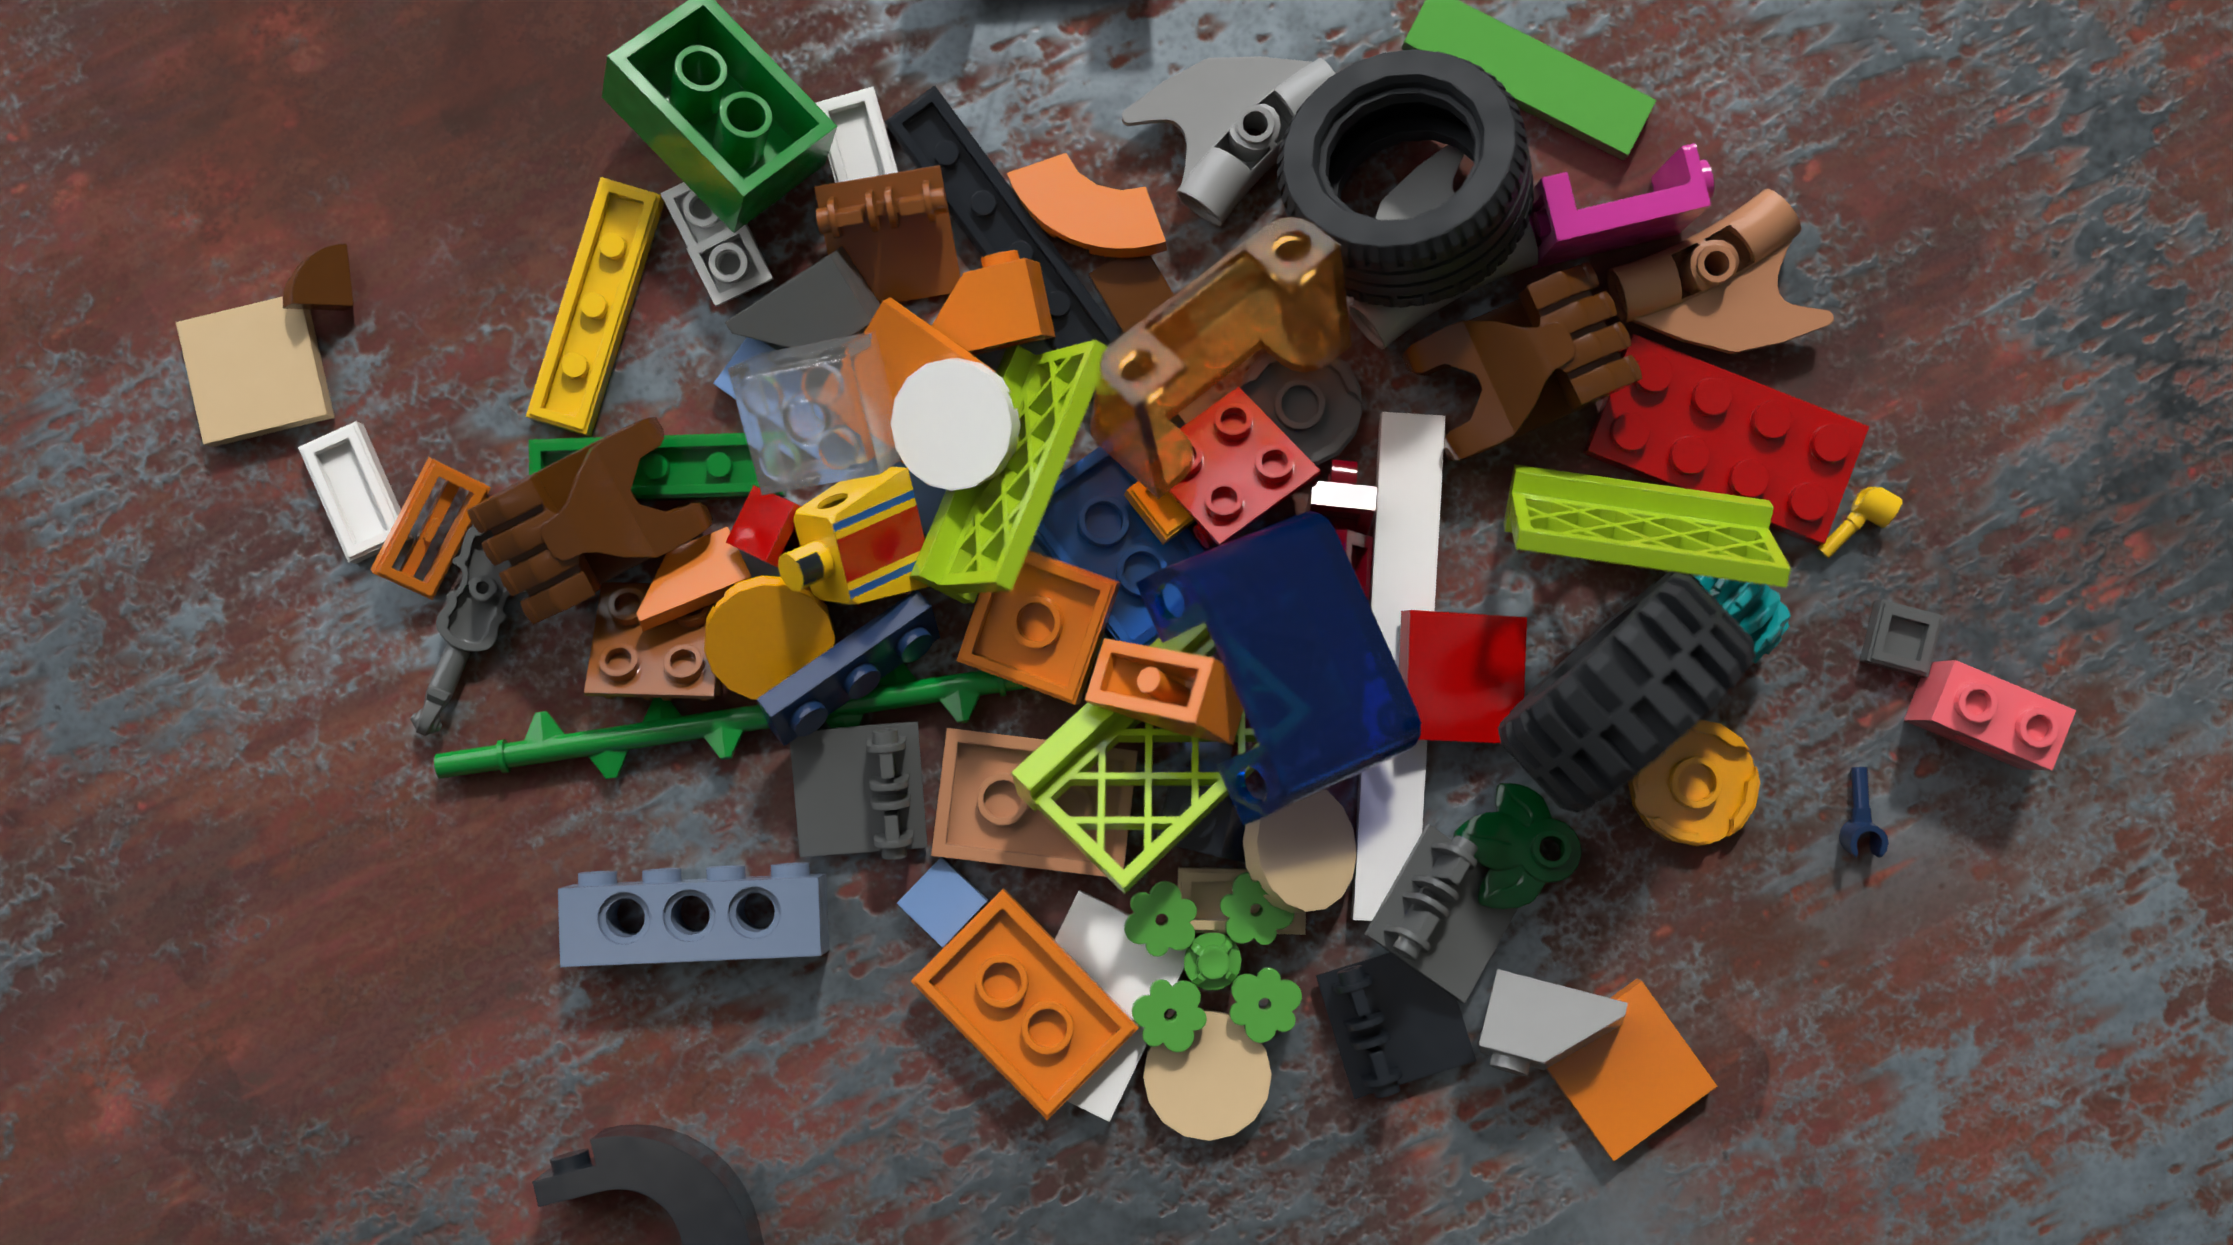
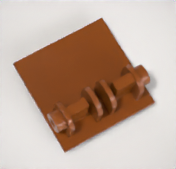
M940 165L814 186L818 209H816L817 224L820 234H824L828 255L843 246L880 304L883 300L890 297L897 302L950 294L953 291L961 275Z
M603 582L601 584L602 588L600 590L584 688L585 696H604L605 699L612 700L615 697H643L644 700L662 698L663 701H671L672 698L700 699L701 702H709L715 696H722L724 684L712 673L704 652L706 618L713 605L715 607L717 602L643 632L636 613L651 583Z

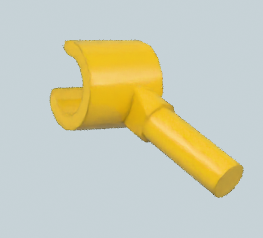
M1882 487L1862 489L1851 506L1852 512L1826 539L1825 544L1817 548L1818 551L1829 559L1857 530H1860L1866 520L1881 528H1885L1898 513L1902 505V499Z

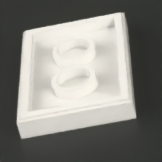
M1079 890L1055 940L1133 1018V1003L1140 996L1150 995V986L1154 981L1164 979L1172 986L1177 983L1184 969V956L1187 948L1184 950H1174L1169 947L1163 956H1152L1146 950L1145 944H1135L1125 935L1124 923L1130 914ZM1139 1025V1029L1067 1101L1110 1122L1147 1045L1142 1037L1144 1027Z

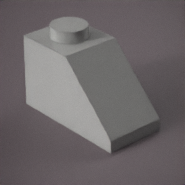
M1497 969L1479 1042L1480 1053L1491 1056L1489 1066L1516 1075L1528 1076L1530 1066L1545 1070L1621 1026L1628 1003Z

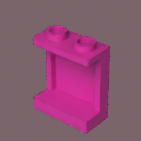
M1695 143L1681 146L1652 176L1654 192L1578 210L1576 209L1567 172L1542 177L1533 188V209L1529 215V222L1536 239L1539 258L1538 264L1532 266V269L1678 235L1711 206L1710 198L1714 195V179L1709 163L1705 159H1699Z

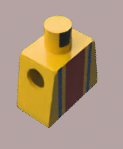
M865 465L796 510L793 521L800 547L782 554L778 560L781 578L791 590L800 591L810 586L812 594L815 597L817 596L819 600L849 605L929 587L910 577L925 538L908 468Z

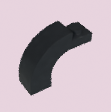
M641 1124L605 1128L590 1139L594 1158L590 1157L589 1149L575 1150L550 1159L551 1168L533 1181L538 1207L606 1190H631L652 1198L669 1213L679 1230L683 1245H764L754 1205L736 1173L717 1153L706 1145L672 1129Z

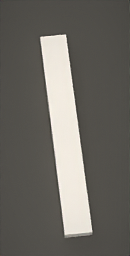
M1382 412L1379 418L1376 510L1373 523L1372 577L1368 610L1355 836L1357 854L1353 874L1351 918L1353 920H1373L1422 834L1427 740L1396 739L1401 611H1435L1445 416Z

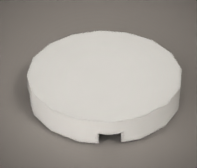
M953 358L927 363L906 379L894 400L891 429L895 449L911 473L927 485L953 491L979 486L1004 470L1016 451L1020 420L1017 408L1013 409L1012 399L1008 395V392L1011 391L1002 377L982 363Z

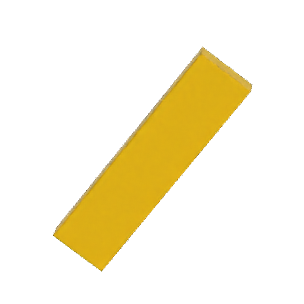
M603 177L600 178L526 413V417L588 437L592 436L665 203L660 194Z

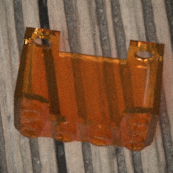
M1287 217L1276 219L1262 227L1115 340L1103 352L1099 364L1090 420V432L1095 442L1159 499L1188 475L1194 463L1193 448L1190 440L1170 421L1174 416L1261 348L1283 366L1293 371L1310 372L1328 365L1351 347L1352 341L1340 244L1314 224L1302 218Z

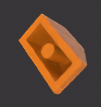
M1018 250L998 252L982 257V268L962 274L931 325L973 356L1006 349L1014 345L1020 346L1054 338L1055 332L1040 262L1027 258L1020 259Z
M1104 638L1084 701L1177 734L1233 745L1252 682L1215 658Z

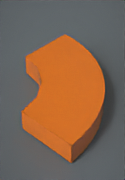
M1067 153L1007 173L1009 184L1021 204L1040 228L1053 238L1059 237L1073 245L1089 249V254L1104 257L1134 258L1167 251L1166 240L1146 187L1118 190L1097 185L1077 171Z

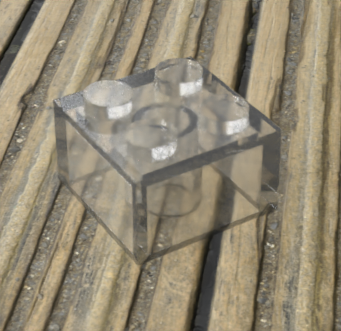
M875 331L760 353L728 368L762 495L879 475L902 460L895 449L891 429L894 403Z

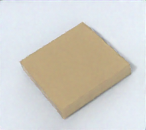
M282 296L176 322L204 445L215 447L335 418L309 309H283Z

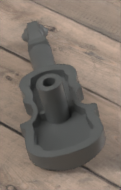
M474 526L470 527L464 537L461 554L453 558V563L461 568L462 581L456 591L447 594V605L441 610L436 620L437 631L447 642V645L427 687L424 705L418 712L413 713L410 719L416 729V733L427 736L441 730L440 714L451 701L471 653L485 651L493 647L497 642L500 624L506 621L507 616L504 613V605L511 594L503 586L499 573L510 567L511 564L507 560L494 566L485 555L481 543L494 536L491 530L480 534Z

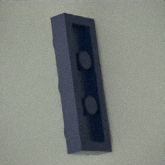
M918 590L913 591L759 697L757 701L768 726L782 745H787L798 736H807L815 732L823 725L828 715L851 699H860L868 695L876 688L881 678L904 662L910 663L921 658L930 649L932 643L940 638L932 606Z

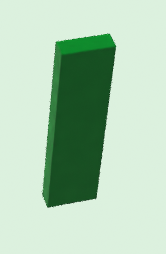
M782 432L664 435V440L659 447L640 458L631 491L637 502L747 498L753 485L780 497H786L785 435ZM604 437L529 439V475Z

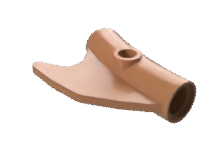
M1770 189L1761 191L1734 212L1699 233L1652 255L1611 268L1607 273L1608 292L1615 303L1617 317L1622 323L1634 322L1678 341L1728 354L1781 344L1824 328L1834 320V316L1830 311L1790 304L1779 293L1778 274L1792 240L1800 234L1802 229L1799 218L1791 205L1781 195ZM1705 266L1710 269L1712 275L1706 271Z

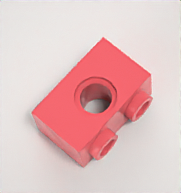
M1957 660L1932 662L1929 676L1920 678L1903 721L2016 768L2053 771L2076 710Z

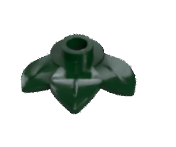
M1499 783L1495 792L1496 812H1486L1472 817L1454 831L1453 837L1461 836L1474 843L1478 847L1474 858L1481 866L1489 868L1479 887L1477 902L1492 909L1503 910L1520 908L1530 904L1536 899L1545 883H1556L1573 874L1580 863L1582 850L1580 840L1575 831L1566 823L1552 818L1549 808L1540 794L1528 786L1514 783ZM1543 839H1552L1559 845L1560 857L1557 861H1548L1541 855L1539 846Z

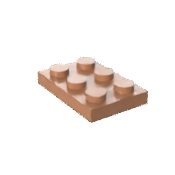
M947 728L931 856L1107 877L1039 810L1035 812L1017 795L1011 772L1046 741L1045 739ZM1112 748L1107 753V772H1135L1138 751ZM1099 761L1087 772H1098ZM1071 786L1055 803L1069 817H1098V786ZM1106 786V817H1130L1134 786ZM1084 830L1097 843V830ZM1106 830L1105 852L1124 869L1128 830Z

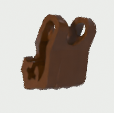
M1589 262L1563 271L1561 270L1534 282L1518 294L1519 299L1468 321L1462 320L1446 326L1406 349L1402 356L1407 370L1417 375L1428 376L1441 369L1456 367L1475 374L1480 381L1482 391L1471 420L1449 431L1445 437L1443 449L1449 461H1460L1476 456L1595 404L1642 379V373L1635 358L1632 355L1621 358L1619 354L1622 350L1632 346L1629 333L1624 325L1619 322L1607 327L1605 321L1617 315L1613 299L1607 291L1594 296L1591 294V290L1599 286V280Z
M657 417L642 419L591 443L506 487L467 510L471 523L480 534L491 530L494 535L481 543L485 555L490 562L496 566L508 560L511 564L510 567L499 573L503 586L512 596L525 590L528 593V596L522 599L520 604L524 614L533 624L564 612L596 595L595 592L602 588L601 584L651 558L673 551L711 526L713 518L707 506L701 503H683L672 510L664 512L640 505L633 496L631 487L640 458L659 447L664 440V429Z

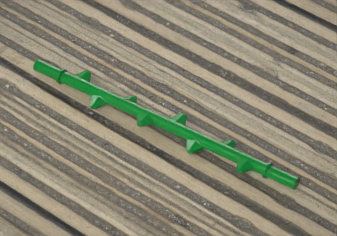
M903 663L881 678L878 686L868 695L860 699H851L828 715L826 723L830 728L860 726L865 713L937 702L943 704L957 723L969 722L980 696L1000 693V696L1003 697L1007 696L1006 692L1028 688L982 670L916 680ZM654 698L643 722L565 734L549 712L543 711L535 713L523 741L508 743L506 739L498 740L496 745L438 753L434 757V767L437 777L442 779L494 770L509 773L514 767L589 756L606 779L619 777L627 754L631 749L705 738L719 758L727 760L733 757L744 732L768 729L769 726L759 704L681 716L671 701Z

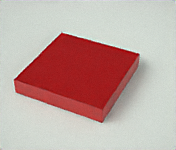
M1421 610L1401 611L1396 739L1501 743L1498 731L1500 723L1524 699L1527 617Z

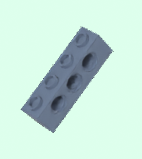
M805 862L771 864V876L746 877L745 865L706 867V879L682 880L681 868L642 870V881L618 882L617 871L578 873V884L558 888L560 967L822 956L829 950L827 873L810 874L809 863ZM750 894H763L773 903L775 915L769 927H757L747 919L744 907ZM688 896L701 898L709 908V922L703 930L690 928L682 919L681 907ZM625 898L639 903L644 911V925L638 933L627 931L618 920V908Z

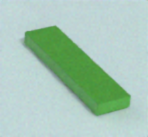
M1425 0L1401 48L1403 50L1414 49L1442 52L1479 65L1485 72L1495 76L1497 81L1505 86L1506 91L1512 95L1518 108L1622 161L1629 155L1656 102L1655 99L1459 0Z

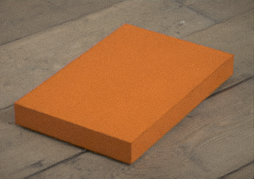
M1004 888L911 980L915 987L1046 1120L1139 1029V1025Z

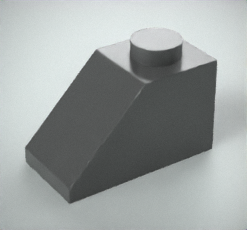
M841 246L726 321L725 324L732 334L821 355L837 344L842 352L846 353L856 347L881 304L844 247Z

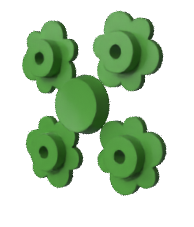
M1249 872L1238 875L1232 884L1233 894L1225 895L1220 901V910L1228 917L1225 926L1228 936L1220 933H1206L1195 938V930L1190 922L1196 917V905L1189 899H1182L1179 888L1170 881L1156 883L1151 888L1149 894L1138 892L1132 896L1130 906L1134 913L1129 915L1124 923V932L1127 938L1135 944H1145L1148 953L1155 957L1163 956L1169 947L1174 950H1184L1187 948L1184 956V968L1188 978L1191 980V982L1179 981L1172 986L1167 980L1158 979L1151 984L1150 995H1143L1135 1000L1132 1005V1016L1138 1025L1144 1027L1142 1037L1147 1045L1156 1047L1164 1043L1173 1052H1183L1192 1045L1194 1031L1202 1029L1207 1021L1205 1012L1198 1007L1201 995L1197 986L1206 990H1219L1232 983L1231 993L1236 1002L1230 1007V1018L1235 1024L1244 1025L1246 1034L1254 1042H1267L1274 1037L1276 1030L1287 1032L1294 1027L1296 1019L1292 1011L1299 1006L1302 999L1301 990L1295 982L1287 979L1281 980L1280 974L1271 967L1260 970L1257 977L1252 974H1242L1237 977L1241 968V954L1235 942L1247 943L1254 938L1259 944H1271L1276 938V929L1288 927L1294 919V913L1272 906L1262 896L1267 895V893L1262 889L1259 881H1252ZM1252 905H1260L1257 913H1250ZM1159 914H1165L1166 920L1161 924L1156 923V917ZM1267 998V1005L1259 1007V1001ZM1174 1009L1175 1012L1172 1017L1167 1018L1164 1016L1166 1010Z

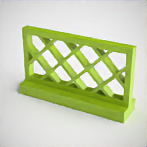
M1097 340L1038 355L1019 345L1006 348L996 374L1002 377L1011 391L1008 392V395L1012 399L1013 409L1017 408L1020 430L1016 451L1004 470L991 480L985 481L979 486L945 491L910 577L963 604L974 603L978 592L1012 591L1109 357L1111 348Z
M1514 464L1503 525L1505 532L1513 533L1515 549L1787 588L1791 570L1769 530L1774 509L1770 500Z
M1200 600L1156 639L1150 647L1211 657L1219 650L1238 668V674L1244 678L1246 675L1256 684L1250 686L1247 699H1273L1288 713L1274 728H1245L1244 706L1234 742H1238V762L1227 772H1199V742L1216 741L1177 734L1166 729H1153V725L1145 723V729H1134L1141 721L1087 703L1011 772L1017 795L1035 812L1039 810L1124 894L1304 724L1311 715V709L1218 626V616ZM1118 742H1145V772H1107V753ZM1153 742H1192V772H1153ZM1245 742H1258L1245 754ZM1099 761L1098 772H1087ZM1071 786H1098V817H1069L1055 801ZM1106 786H1145L1144 817H1106ZM1153 786H1192V805L1180 817H1152ZM1199 786H1212L1199 798ZM1084 830H1097V843ZM1106 830H1144V851L1125 869H1122L1105 852ZM1152 830H1165L1152 842Z

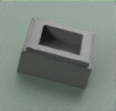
M1882 599L1874 601L1859 661L1920 678L1928 677L1943 615Z

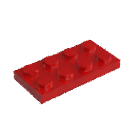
M1632 334L1630 336L1632 346L1622 351L1621 358L1632 355L1639 364L1642 379L1603 400L1583 454L1665 486L1770 500L1774 507L1770 528L1816 546L1825 544L1870 426Z

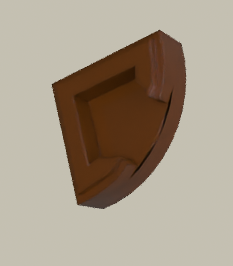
M347 244L331 245L317 250L297 266L285 284L283 309L345 311L354 306Z

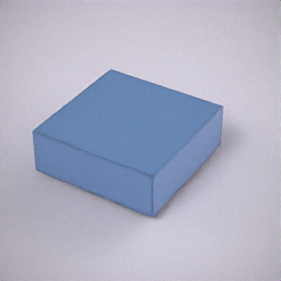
M940 857L897 904L943 948L988 899L945 857Z

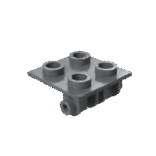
M918 722L817 729L807 736H798L790 742L800 857L881 851L883 859H900L908 856L907 849L928 847Z
M1427 824L1367 928L1365 935L1462 1003H1466L1518 908L1502 910L1480 905L1477 902L1478 891L1489 868L1481 866L1474 858L1478 847L1461 836H1455L1452 841L1436 828Z

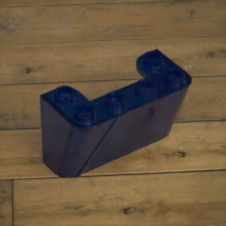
M1307 511L1162 568L1136 582V586L1162 643L1172 640L1203 623L1206 624L1260 746L1216 764L1243 826L1343 782L1416 746L1421 736V721L1416 706L1340 538L1331 522L1320 513ZM1173 584L1183 596L1184 612L1181 618L1174 616L1166 607L1164 589L1167 585ZM1247 767L1256 769L1264 778L1267 787V796L1264 801L1256 799L1247 789L1245 783Z

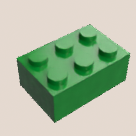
M715 0L686 1L607 56L602 98L733 233L826 163L838 126Z

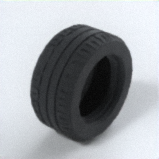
M1411 49L1381 53L1355 62L1329 77L1299 107L1296 115L1288 124L1289 127L1285 130L1283 142L1278 151L1279 156L1277 157V181L1283 206L1301 255L1308 262L1311 270L1317 273L1318 278L1323 282H1328V285L1335 291H1340V294L1353 297L1354 300L1359 302H1368L1370 305H1383L1384 307L1403 308L1424 306L1455 297L1469 290L1472 286L1481 283L1486 277L1491 276L1497 270L1496 267L1502 265L1508 259V255L1513 253L1517 247L1516 243L1521 240L1525 234L1524 230L1528 227L1529 215L1533 209L1534 180L1524 121L1520 115L1518 105L1515 103L1512 95L1506 91L1505 86L1497 81L1495 76L1485 72L1482 67L1472 64L1468 60L1442 52ZM1437 141L1456 147L1474 162L1468 177L1458 192L1440 207L1410 219L1378 220L1353 212L1341 201V192L1356 167L1373 153L1401 142Z

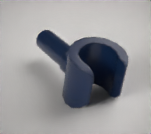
M1851 767L1852 819L1846 822L1840 829V844L1848 853L1857 858V840L1861 834L1869 831L1871 853L1880 858L1887 852L1889 842L1884 830L1872 823V813L1869 806L1868 767Z

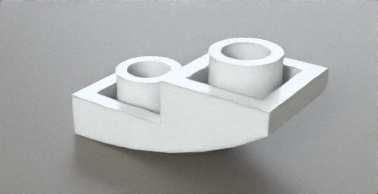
M684 182L660 193L716 307L773 280L747 224L733 233Z

